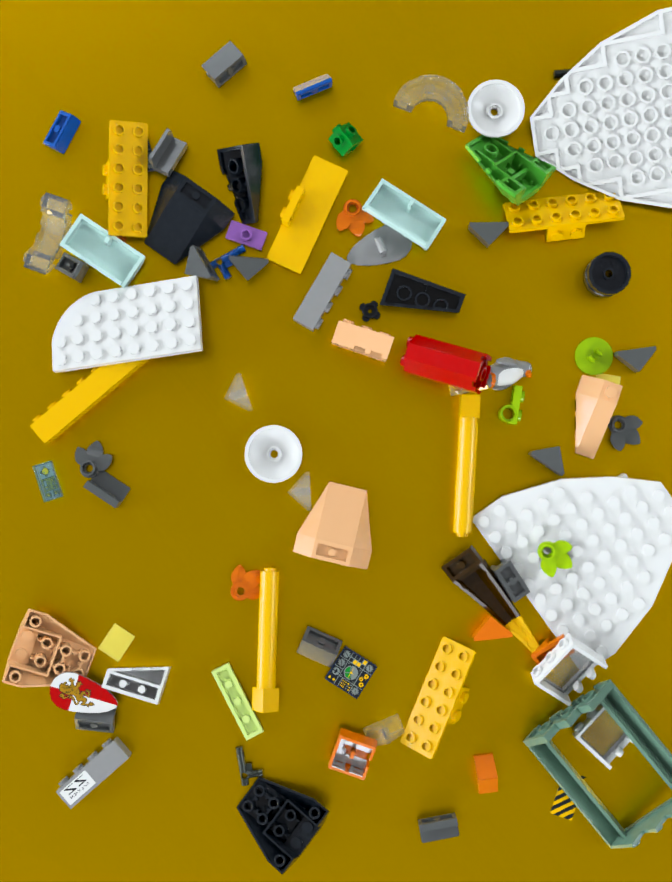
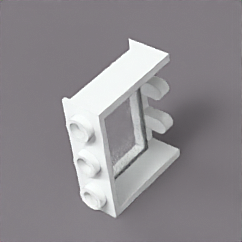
M568 633L551 652L546 654L539 665L533 668L531 676L534 685L570 706L572 703L568 694L573 689L581 693L583 691L581 681L586 676L591 680L596 678L594 667L597 664L604 669L608 665L603 654H598Z
M600 703L594 711L587 713V718L583 722H579L574 727L572 735L610 770L612 768L610 765L611 761L616 756L621 757L624 754V747L629 742H633Z

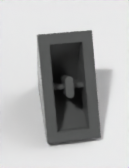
M470 222L468 230L488 248L506 230L509 222Z
M192 245L188 254L185 274L218 281L219 277L203 249Z
M65 252L55 267L56 270L79 283L83 281L90 268L83 261Z
M228 255L230 262L247 281L269 262L267 258Z
M656 346L617 351L613 355L636 373L641 371L654 354Z
M560 446L529 451L528 455L558 476L564 475Z

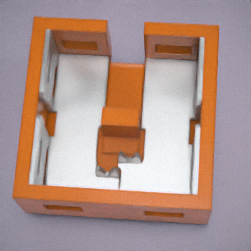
M341 728L329 759L328 768L365 780L370 761H372L377 747V740Z

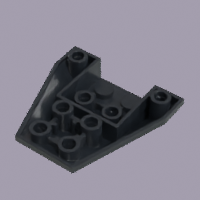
M173 171L171 176L167 177L161 185L144 243L171 263L177 265L188 257L192 245L202 247L221 233L232 220L235 213L195 182Z
M258 777L236 807L267 861L282 875L302 855L323 826L329 814V810L315 798L263 777Z

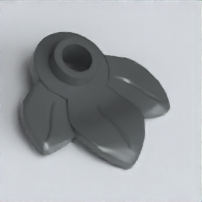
M616 415L610 419L608 428L611 431L610 442L616 450L622 451L625 443L631 445L641 443L637 428L643 422L637 416L623 417ZM616 421L620 422V428L618 429L614 425Z
M99 441L93 442L87 450L77 447L75 451V461L80 465V472L86 478H93L99 471L106 470L113 458L110 454H104L103 447ZM89 465H92L93 470L91 472H88L87 470Z

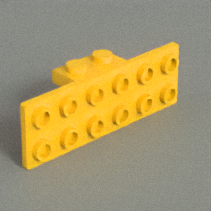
M110 120L109 159L106 165L103 164L102 175L106 176V184L102 186V195H105V201H108V235L146 238L148 124Z
M316 155L313 156L300 186L297 185L295 190H291L288 196L290 202L281 211L282 225L267 255V259L293 272L302 273L344 183L348 170Z
M601 192L531 199L524 201L519 206L512 202H505L503 205L506 220L509 222L508 228L510 233L546 229V242L584 238L586 224L620 221L625 218L620 200Z
M448 637L442 638L400 740L402 744L429 759L434 758L447 724H456L462 715L461 709L469 698L468 692L470 688L464 686V682L476 656V651Z

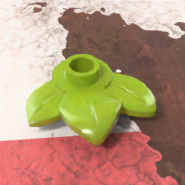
M558 540L554 543L545 541L538 546L537 552L541 558V568L545 574L554 577L557 568H572L571 558L567 554L572 549L571 544L564 540ZM547 547L551 549L549 554L543 552Z

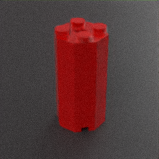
M417 334L414 337L410 336L408 338L406 353L400 361V365L404 367V371L408 374L476 394L482 392L479 390L480 387L485 388L491 372V366L488 365V361H492L490 355Z

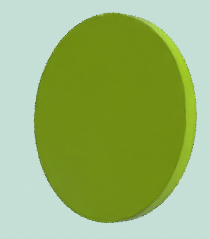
M587 338L580 342L575 350L576 365L582 372L588 375L602 374L612 364V348L601 338Z

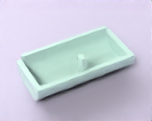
M383 178L362 207L363 211L369 213L426 251L447 220Z
M81 213L59 244L123 288L131 283L146 258L145 255L116 236H109L107 230Z

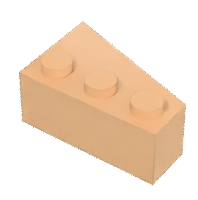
M344 319L343 321L339 320L331 344L386 362L394 337L385 332L372 331V328L364 325L361 327L356 326L354 322Z

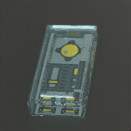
M52 460L32 466L44 503L64 497Z

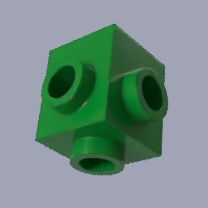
M350 122L344 125L338 124L333 128V134L328 138L342 157L353 152L363 141L356 128Z

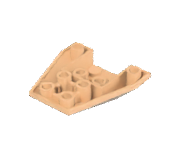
M329 481L298 531L293 552L348 567L368 569L372 546L367 490Z
M29 608L14 640L2 682L21 688L47 687L61 673L75 672L87 677L97 648L49 614Z

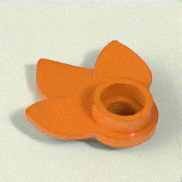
M356 199L346 201L343 211L338 214L336 219L338 231L348 228L357 237L363 234L365 223L374 222V217L363 211L361 203ZM355 206L356 211L350 212L349 208Z
M238 565L231 574L233 585L231 586L230 594L232 598L237 601H243L246 598L251 600L258 599L260 594V587L258 586L260 584V570H252L246 573L244 568ZM238 588L243 589L242 595L237 593Z

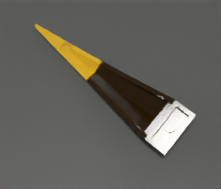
M472 545L442 565L441 568L455 585L493 615L532 653L540 646L486 560L479 555Z

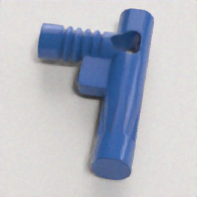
M242 244L210 263L214 269L218 267L224 279L227 280L232 277L227 268L233 265L228 259V255L238 256L246 250ZM222 260V264H217V261Z

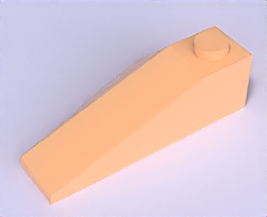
M586 375L581 376L575 397L576 454L594 459L623 386L604 379Z

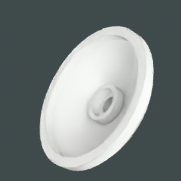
M495 79L481 83L473 90L467 103V115L473 128L480 134L491 138L505 137L514 132L521 124L525 113V103L521 93L514 85L504 80ZM496 110L497 115H492L491 111Z
M269 425L258 429L250 436L245 447V461L248 469L255 477L265 482L278 483L289 479L297 472L302 462L303 453L299 439L292 431L282 426ZM273 450H276L278 452V456L276 458H273L271 456V452Z

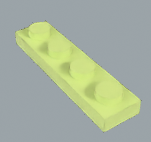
M228 662L212 670L211 673L246 741L264 732L230 663Z

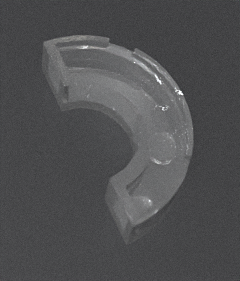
M431 74L422 75L411 81L409 80L396 94L393 106L410 113L420 102L434 101L440 104L447 114V127L465 132L469 119L468 102H466L462 90L448 78Z
M48 192L40 200V206H42L40 211L43 215L40 221L42 225L41 230L36 235L34 245L25 252L23 258L25 268L45 275L50 273L55 267L52 264L55 258H60L64 248L59 244L69 231L72 222V215L69 214V209L72 210L71 201Z

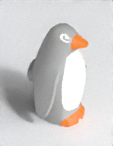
M509 357L499 358L494 364L490 365L491 372L487 386L493 390H504L522 377L531 378L532 365L529 362Z

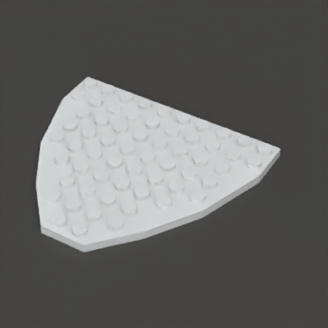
M672 7L657 10L600 42L558 81L530 117L535 157L555 166L556 170L573 181L615 197L620 201L672 208Z
M616 476L561 478L503 495L473 516V523L500 560H511L530 590V593L526 595L555 637L557 638L562 634L566 636L570 633L571 636L598 654H603L605 660L617 652L653 606L672 562V497L660 481ZM558 540H564L572 545V549L567 553L571 558L572 568H557L554 577H550L541 568V558L537 552L538 546L545 541L554 543ZM547 547L543 552L549 554L551 549ZM575 649L574 653L569 655L579 669L589 660V658Z

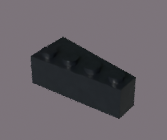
M393 268L380 305L459 313L466 294Z

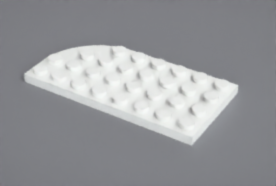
M195 275L127 286L125 288L120 287L96 291L83 296L65 311L55 328L52 337L53 372L60 373L203 351L198 277Z

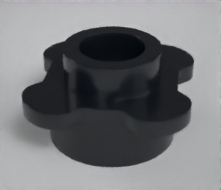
M376 301L360 305L359 309L362 311L363 321L368 322L369 319L380 318Z

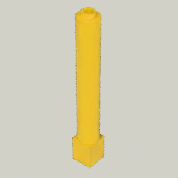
M460 394L459 433L453 532L457 533L458 537H468V534H472L481 395Z
M264 567V571H260L256 686L252 688V710L261 713L279 711V688L276 687L279 571H276L275 567Z

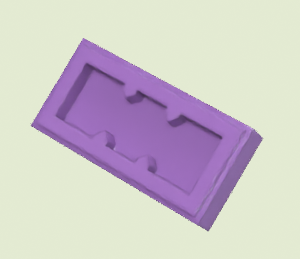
M231 220L225 238L262 251L268 232Z

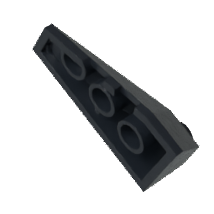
M251 143L217 149L222 174L227 177L229 191H232L234 194V204L242 224L257 223L262 175L260 144Z

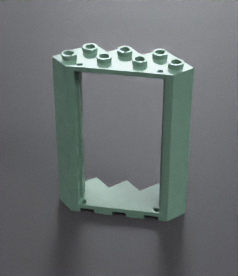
M609 679L597 683L593 686L595 690H591L585 695H580L571 702L570 706L564 710H559L549 717L550 721L545 722L542 726L538 725L523 742L611 849L634 848L640 844V839L645 833L659 832L663 828V823L666 819L672 818V797L624 829L551 740L560 729L571 727L581 714L594 711L601 703L672 790V754Z

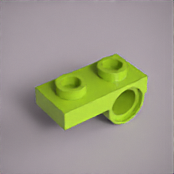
M512 386L510 405L502 406L498 410V418L502 422L516 425L517 421H521L522 410H519L520 402H523L525 397V391H522L523 386ZM506 408L512 411L510 419H506L503 416V411Z

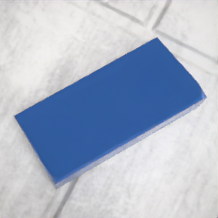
M324 74L293 87L297 100H302L331 88L332 78L329 74Z
M60 110L43 144L64 154L81 121L74 115Z

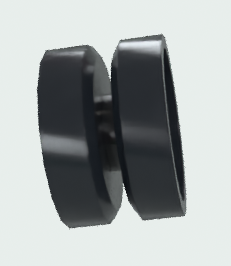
M604 252L592 259L586 266L583 273L584 284L587 290L600 298L611 297L622 291L629 284L631 267L622 255L615 252Z

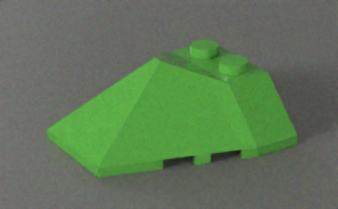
M480 135L465 145L466 150L502 195L517 206L536 194L556 170L555 166L524 153L525 149L521 147L516 149L509 146V142L502 138Z

